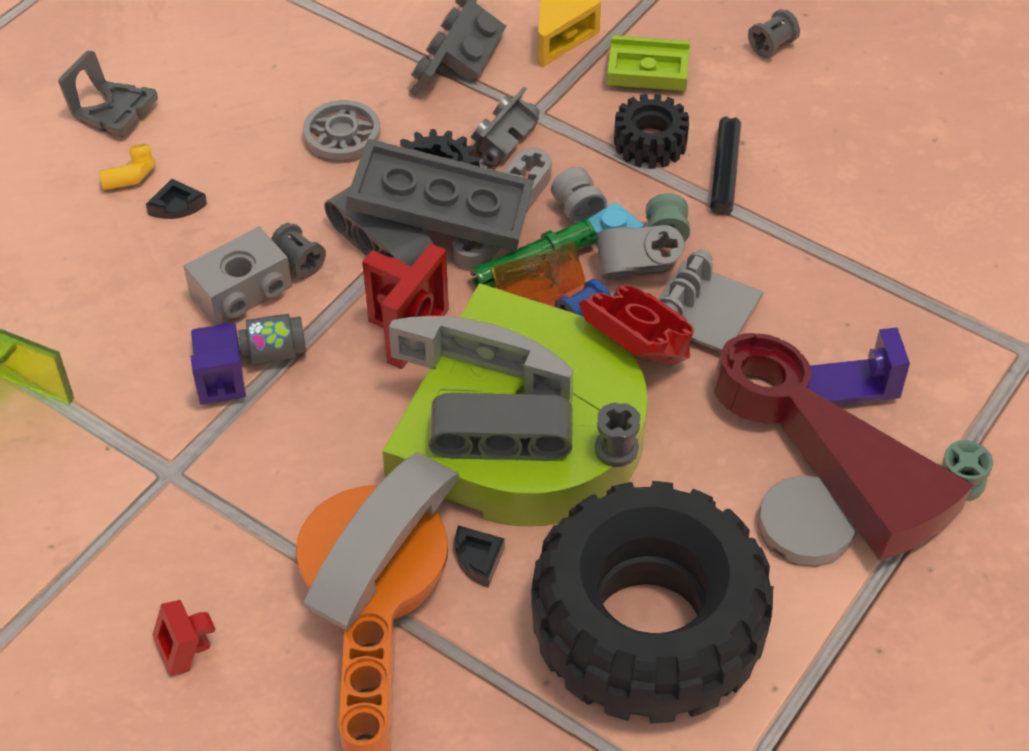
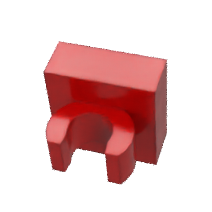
M181 600L161 604L152 634L170 676L189 672L194 654L210 648L211 644L206 634L214 633L216 630L208 612H199L188 617Z

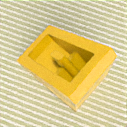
M540 1L538 63L540 65L546 66L600 32L601 1Z

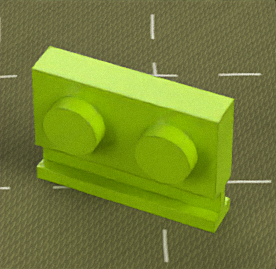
M612 35L607 85L686 91L690 41Z

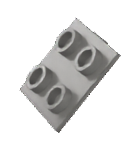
M698 250L689 255L687 262L683 260L658 299L684 316L687 322L694 328L692 341L721 352L728 340L739 335L761 299L763 291L712 272V255L706 250Z

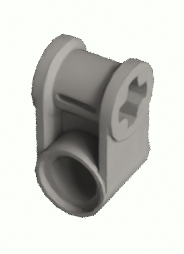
M668 225L640 228L618 227L602 230L597 233L601 277L606 279L668 271L675 266L684 251V240L681 233ZM657 241H662L664 248H671L666 257H662L660 250H653Z

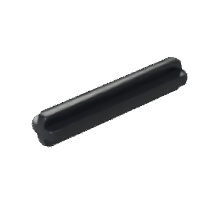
M725 116L719 120L710 205L711 210L715 214L722 212L727 215L733 211L741 122L737 117L730 119Z

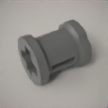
M782 9L774 12L771 19L764 24H754L748 31V40L752 49L764 58L773 55L778 46L785 42L792 43L800 36L797 18L789 10Z
M285 223L274 231L271 240L288 257V263L291 265L293 273L300 278H308L316 273L324 263L326 258L325 248L321 244L310 242L305 238L297 224Z
M610 403L603 406L598 412L597 430L600 434L595 442V453L599 460L608 466L624 467L631 464L638 455L639 443L635 436L640 431V414L636 408L629 404Z

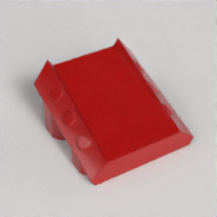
M622 285L616 288L613 296L605 293H595L590 295L589 299L579 302L586 322L634 356L672 366L690 358L689 343L694 334V328L687 322L684 316L650 293H645L633 286Z

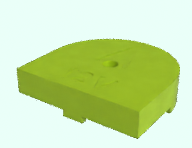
M479 283L459 318L493 324L526 336L552 351L573 370V395L571 402L573 408V433L571 453L565 458L553 461L451 459L434 454L430 450L428 443L431 405L437 396L444 393L524 394L523 378L445 356L441 357L436 369H429L382 450L385 478L399 464L418 452L459 473L458 481L444 499L483 512V519L496 523L527 527L558 524L562 518H568L569 510L592 494L602 498L606 496L607 490H610L611 486L627 483L638 466L644 445L648 399L645 379L632 353L586 322L583 316ZM610 403L629 404L636 408L640 414V431L635 436L639 443L638 455L631 464L624 467L608 466L601 462L595 453V442L600 434L597 430L598 412L603 406Z

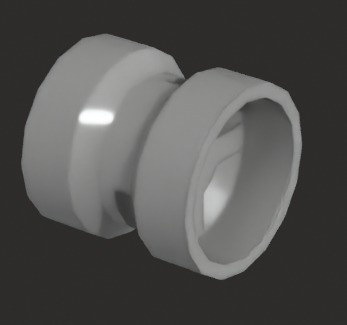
M572 167L564 170L553 180L551 185V194L557 203L564 207V213L572 224L584 218L589 219L607 207L606 198L599 188L593 186L592 178L582 167Z

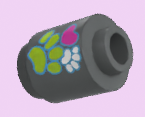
M288 313L247 319V329L238 330L242 357L251 356L253 365L296 358L295 354L306 352L301 316L290 318Z

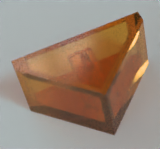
M574 241L491 267L497 289L537 302L560 297L586 283Z

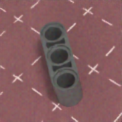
M350 187L324 203L325 213L334 228L366 256L373 250L387 257L397 258L411 267L429 244H433L428 234L420 227L345 209Z
M444 393L432 401L428 445L434 454L451 459L560 460L567 457L572 450V404L567 399L556 395Z

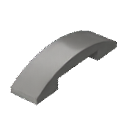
M446 316L407 317L392 320L389 325L391 357L436 369L441 357L445 356L523 378L524 394L556 395L567 399L570 403L572 402L573 370L552 351L519 333L477 320Z
M418 452L399 464L366 499L334 544L303 602L304 608L348 631L376 593L375 580L424 513L428 512L433 515L458 481L459 473Z

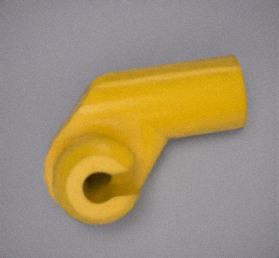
M148 144L131 146L129 150L131 161L125 166L99 170L103 190L140 183L155 167V157L152 156L151 147Z

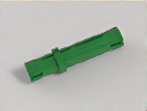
M584 218L557 232L548 230L541 234L540 239L518 248L516 252H508L484 264L472 267L470 275L477 276L471 278L476 288L479 283L495 288L549 263L554 265L565 261V256L597 243L596 236L590 237V235L596 233L591 222Z

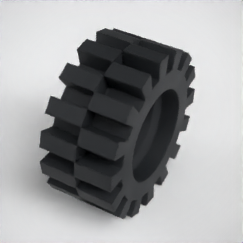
M641 94L640 101H637L634 96L629 98L627 105L622 103L619 106V112L616 111L614 145H616V152L618 155L623 153V160L626 162L635 159L634 166L642 167L643 162L649 163L648 169H656L657 162H660L662 167L669 166L670 159L676 163L680 160V154L684 155L686 151L689 131L688 112H684V106L681 103L674 106L673 98L667 97L665 101H661L660 94H654V99H648L647 94ZM643 129H656V130H659V131H662V132H660V133H647V132H643V131H641V130H643Z

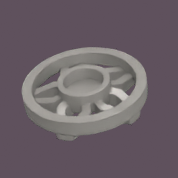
M350 100L332 101L317 107L307 116L303 126L304 138L307 146L312 150V154L318 158L324 157L333 160L352 159L357 161L361 159L367 139L379 140L380 122L377 114L370 107L362 103ZM338 112L336 115H333L331 117L322 118L325 115ZM356 113L366 117L370 122L357 121ZM311 131L319 136L317 140L312 137Z

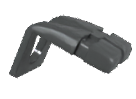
M90 50L86 51L58 80L72 116L101 131L108 130L110 134L124 136L139 120L138 116H143L158 100L156 89L147 87L136 88L135 85L106 81L95 52ZM85 70L95 88L105 94L107 102L95 106L81 107L76 89V78L80 71Z

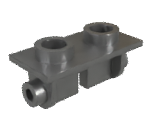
M525 87L514 98L507 94L492 113L496 118L492 122L485 118L471 136V139L475 141L476 152L479 150L483 154L484 160L490 165L503 163L519 143V140L512 136L509 131L522 140L539 121L540 111L538 107L532 103L527 104L521 99L527 90Z

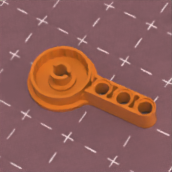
M378 485L355 487L340 492L322 502L305 520L298 535L296 556L301 577L309 589L334 544L350 520ZM436 511L433 515L428 512L424 513L375 580L376 593L349 630H344L338 722L343 751H391L395 653L394 619L412 612L429 597L446 566L448 538L444 523ZM365 644H376L372 647H363ZM365 688L376 689L369 693L359 692L360 690ZM370 734L375 736L366 741L355 740L360 735Z

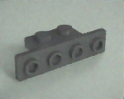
M455 0L459 8L457 10L453 7L440 25L445 29V32L438 31L426 48V51L431 54L430 57L423 56L412 71L411 76L416 80L409 92L416 96L433 76L441 61L472 83L482 71L506 25L476 4L477 0Z

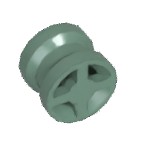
M672 193L660 194L649 200L645 211L648 221L647 227L672 226L681 233L685 242L690 236V224L687 220L688 204L686 200ZM657 241L656 246L663 247L662 241Z
M960 440L952 443L946 449L941 466L974 485L966 500L972 501L979 498L984 492L987 478L992 470L993 459L990 452L981 444L970 440Z

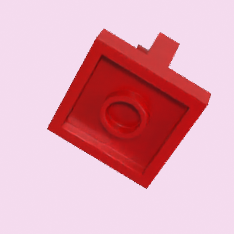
M431 243L411 267L397 258L387 257L373 250L362 261L368 321L384 328L387 363L403 369L408 362L391 357L389 337L391 321L407 317L445 316L449 310L446 250Z

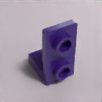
M227 323L193 329L191 337L194 355L190 357L200 405L245 398L246 390L236 324Z
M898 328L879 329L875 348L870 349L868 359L810 365L812 373L808 389L835 405L901 398L910 361Z

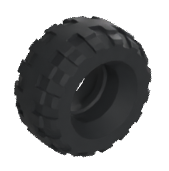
M652 481L651 487H634L632 482L611 486V489L607 490L606 496L602 498L592 494L570 509L568 518H562L558 525L552 527L543 541L540 557L535 561L531 589L533 629L539 642L540 654L551 672L555 671L558 677L565 679V689L587 705L595 701L605 706V713L619 719L628 721L631 714L649 716L650 724L669 723L675 721L677 714L688 712L691 717L718 707L722 696H728L732 691L737 693L750 678L756 662L761 658L769 632L774 586L770 584V565L762 547L758 546L756 539L749 538L750 529L731 509H725L722 512L716 507V502L713 501L712 496L696 489H692L691 493L673 489V483ZM642 584L657 585L670 589L682 596L693 607L697 617L685 626L673 631L662 633L642 632L616 620L607 611L603 603L611 595L623 588Z

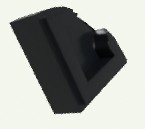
M171 179L146 203V208L150 216L162 219H175L196 213L207 205L205 193Z
M458 525L455 536L458 562L467 576L478 584L489 588L505 549V538Z

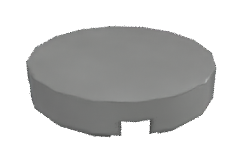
M800 475L783 479L768 490L761 502L759 530L764 542L773 551L775 547L780 553L785 554L784 559L794 564L818 566L834 562L843 555V551L848 549L855 539L857 529L819 477Z

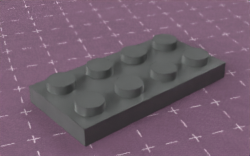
M367 139L347 195L345 209L516 252L534 180Z

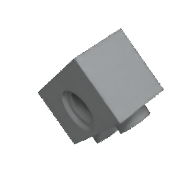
M260 226L183 266L190 296L215 325H221L233 318L240 317L246 311L270 298L279 296L283 291L292 287L288 257Z

